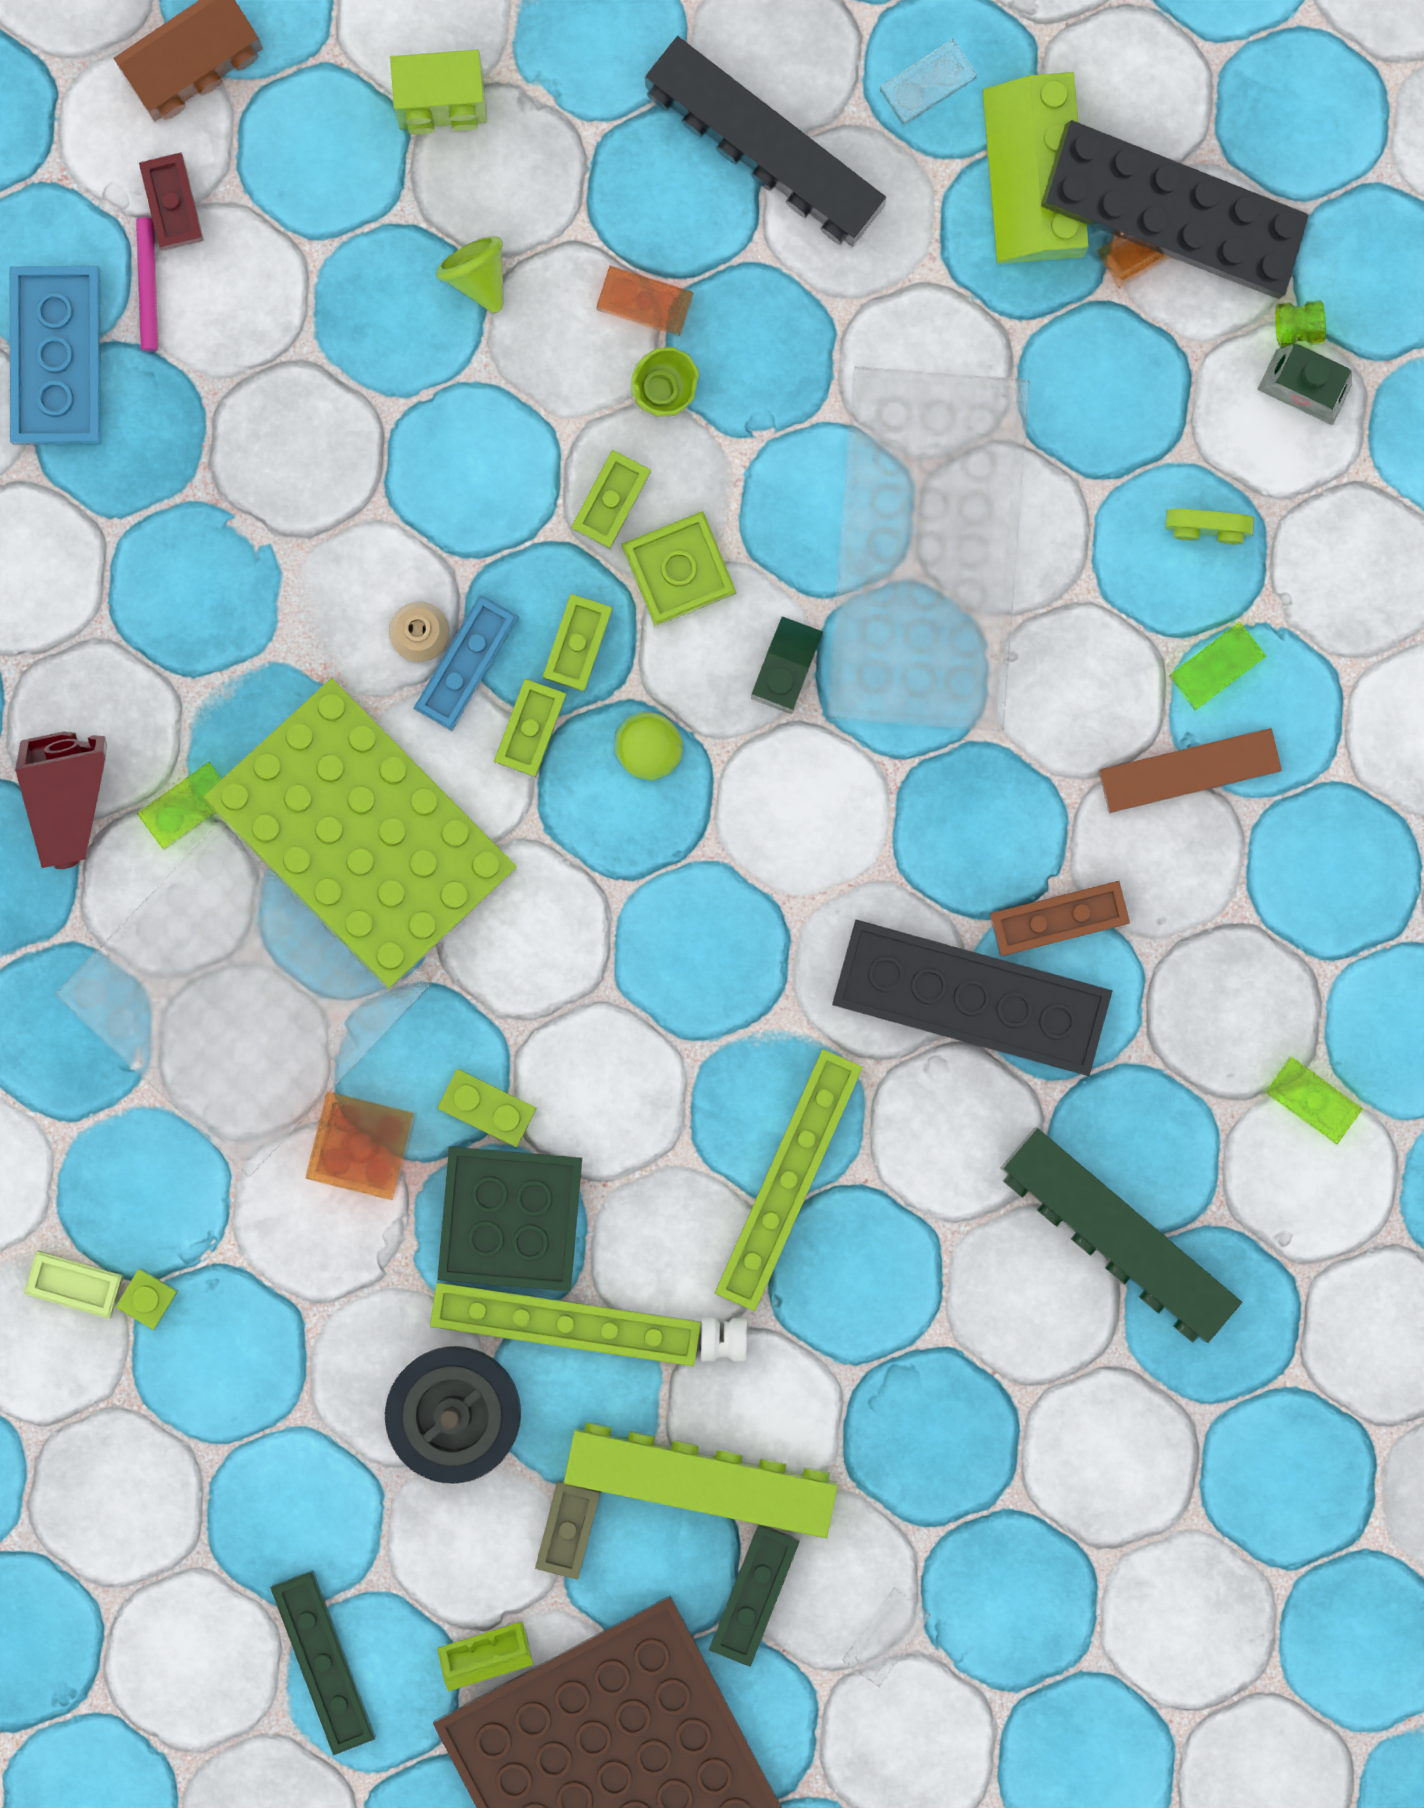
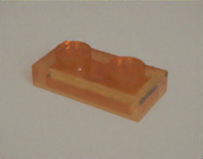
M609 266L596 309L597 311L680 337L694 292Z

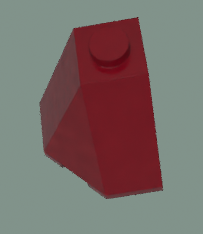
M63 731L20 741L15 771L42 868L54 866L55 869H67L77 865L80 860L86 859L106 759L107 742L105 736L92 735L88 737V742H82L77 740L76 733Z

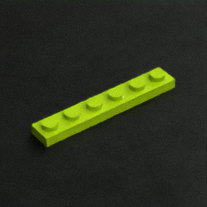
M824 1049L821 1050L714 1294L752 1311H756L863 1066Z
M436 1282L430 1327L687 1366H695L701 1321Z

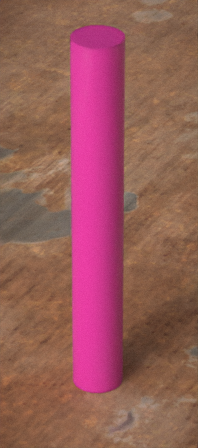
M137 218L140 348L144 352L158 351L154 224L152 218Z

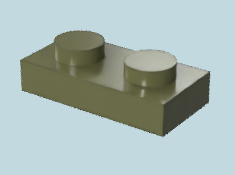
M558 1480L535 1569L578 1580L601 1491L563 1484V1481Z

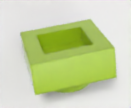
M139 1268L117 1303L116 1308L155 1330L178 1290Z

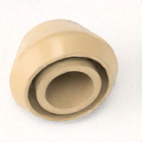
M412 602L401 607L394 614L389 627V637L392 646L399 655L410 661L425 662L437 657L446 647L449 639V625L445 615L436 606L426 602ZM411 625H413L412 633L409 632V628ZM426 626V631L423 634V627Z

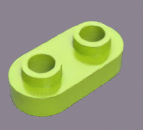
M1194 509L1166 510L1165 529L1173 531V538L1179 540L1196 541L1200 540V534L1216 535L1218 543L1240 545L1244 543V537L1253 536L1255 518L1250 515Z

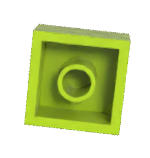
M479 49L390 56L393 104L400 129H408L410 134H428L434 132V127L452 125V130L469 131L477 129L478 123H487L484 72Z

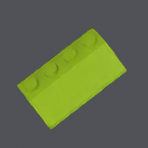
M1074 72L1029 75L983 89L996 263L1006 264L1083 258L1089 247L1087 224L1041 207L1064 126L1070 120L1078 122Z

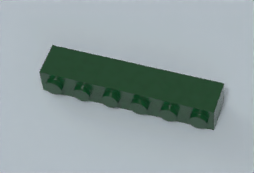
M1033 1128L1000 1167L1007 1174L1003 1182L1022 1198L1029 1192L1042 1203L1037 1209L1042 1216L1056 1227L1062 1221L1076 1232L1071 1238L1075 1244L1090 1256L1097 1250L1110 1262L1106 1265L1105 1269L1124 1285L1130 1279L1144 1290L1139 1295V1298L1158 1314L1164 1308L1178 1319L1173 1327L1192 1343L1198 1337L1204 1342L1209 1343L1243 1303L1040 1129Z

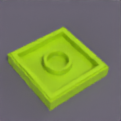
M703 511L621 544L655 627L736 594L735 587Z

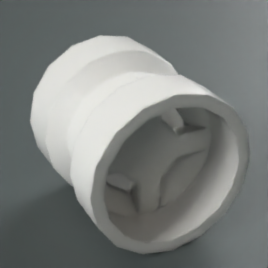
M702 1317L701 1361L715 1362L719 1357H728L732 1362H746L747 1318H732L729 1322H720L716 1317ZM720 1337H724V1342H719Z

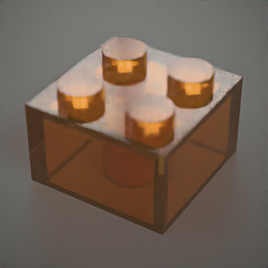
M327 1091L305 1179L395 1200L417 1113Z

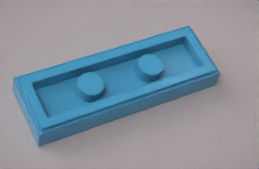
M480 594L413 709L453 731L519 617Z

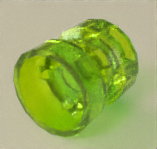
M1322 300L1307 301L1304 306L1295 307L1290 302L1276 304L1275 330L1279 347L1297 343V341H1306L1310 345L1325 343L1326 319Z

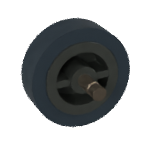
M462 1346L433 1349L413 1360L395 1379L389 1391L385 1407L387 1435L392 1448L400 1460L418 1475L432 1481L447 1484L472 1481L496 1468L512 1448L518 1435L521 1421L520 1398L508 1372L489 1355L476 1349Z

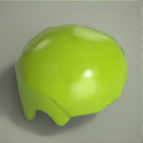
M675 347L654 349L638 361L632 372L631 393L635 398V403L642 411L655 417L676 416L694 400L697 381L700 376L699 370L689 354Z
M641 711L626 717L616 730L614 753L622 767L635 778L655 781L670 775L680 763L683 753V741L680 733L667 717L659 713Z

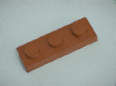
M1120 881L989 914L1000 957L1130 924Z

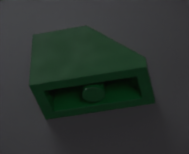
M782 616L752 691L751 699L792 714L823 631Z

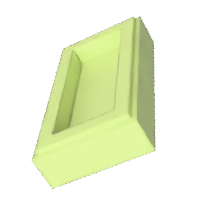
M36 1251L24 1294L110 1319L112 1318L124 1275L46 1252Z

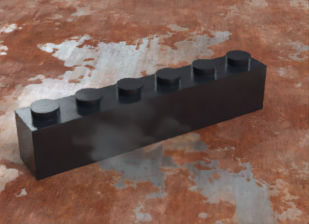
M678 35L646 74L645 87L649 90L647 96L657 106L666 111L670 107L684 117L681 122L686 128L701 138L704 134L711 137L718 143L716 149L722 156L734 164L742 161L753 170L751 176L758 184L769 191H772L774 187L788 197L785 202L793 211L804 218L810 214L823 224L820 228L821 231L835 243L841 245L845 241L853 247L885 207L887 197Z

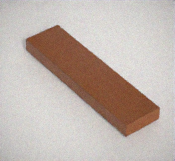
M1272 728L1100 769L1099 775L1108 812L1113 813L1282 771Z

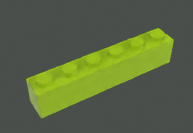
M585 1422L584 1429L576 1427L574 1430L563 1484L827 1539L838 1488L836 1481L829 1480V1472L804 1467L803 1475L785 1471L786 1463L760 1458L759 1465L741 1462L743 1454L721 1449L716 1450L715 1456L698 1453L699 1445L673 1440L672 1447L654 1444L655 1436L641 1432L629 1431L628 1438L610 1435L612 1427L592 1422Z

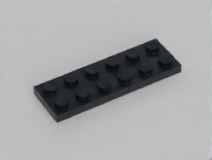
M1070 120L1064 126L1041 202V207L1277 299L1286 295L1309 216L1305 212L1073 120Z
M855 919L832 1006L1090 1076L1113 990Z

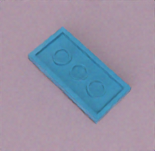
M98 266L9 267L10 443L13 445L101 444L100 268Z

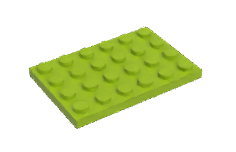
M330 678L203 796V801L388 990L517 868L333 678Z

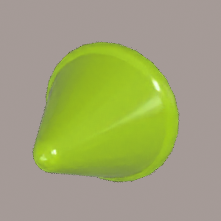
M489 236L463 246L440 263L436 270V277L440 281H445L488 311L493 313L501 311L503 308V241L500 237Z

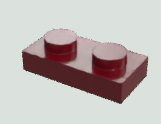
M182 152L139 162L160 250H168L204 241Z

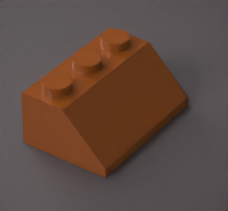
M199 0L113 59L126 82L153 121L156 122L162 117L164 120H168L178 115L186 107L184 102L197 93L203 96L212 92L222 83L221 77L234 68L237 71H241L249 67L258 59L259 55L257 53L263 47L235 0Z

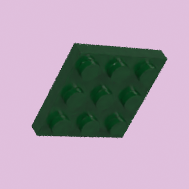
M449 1146L437 1280L571 1291L583 1158Z

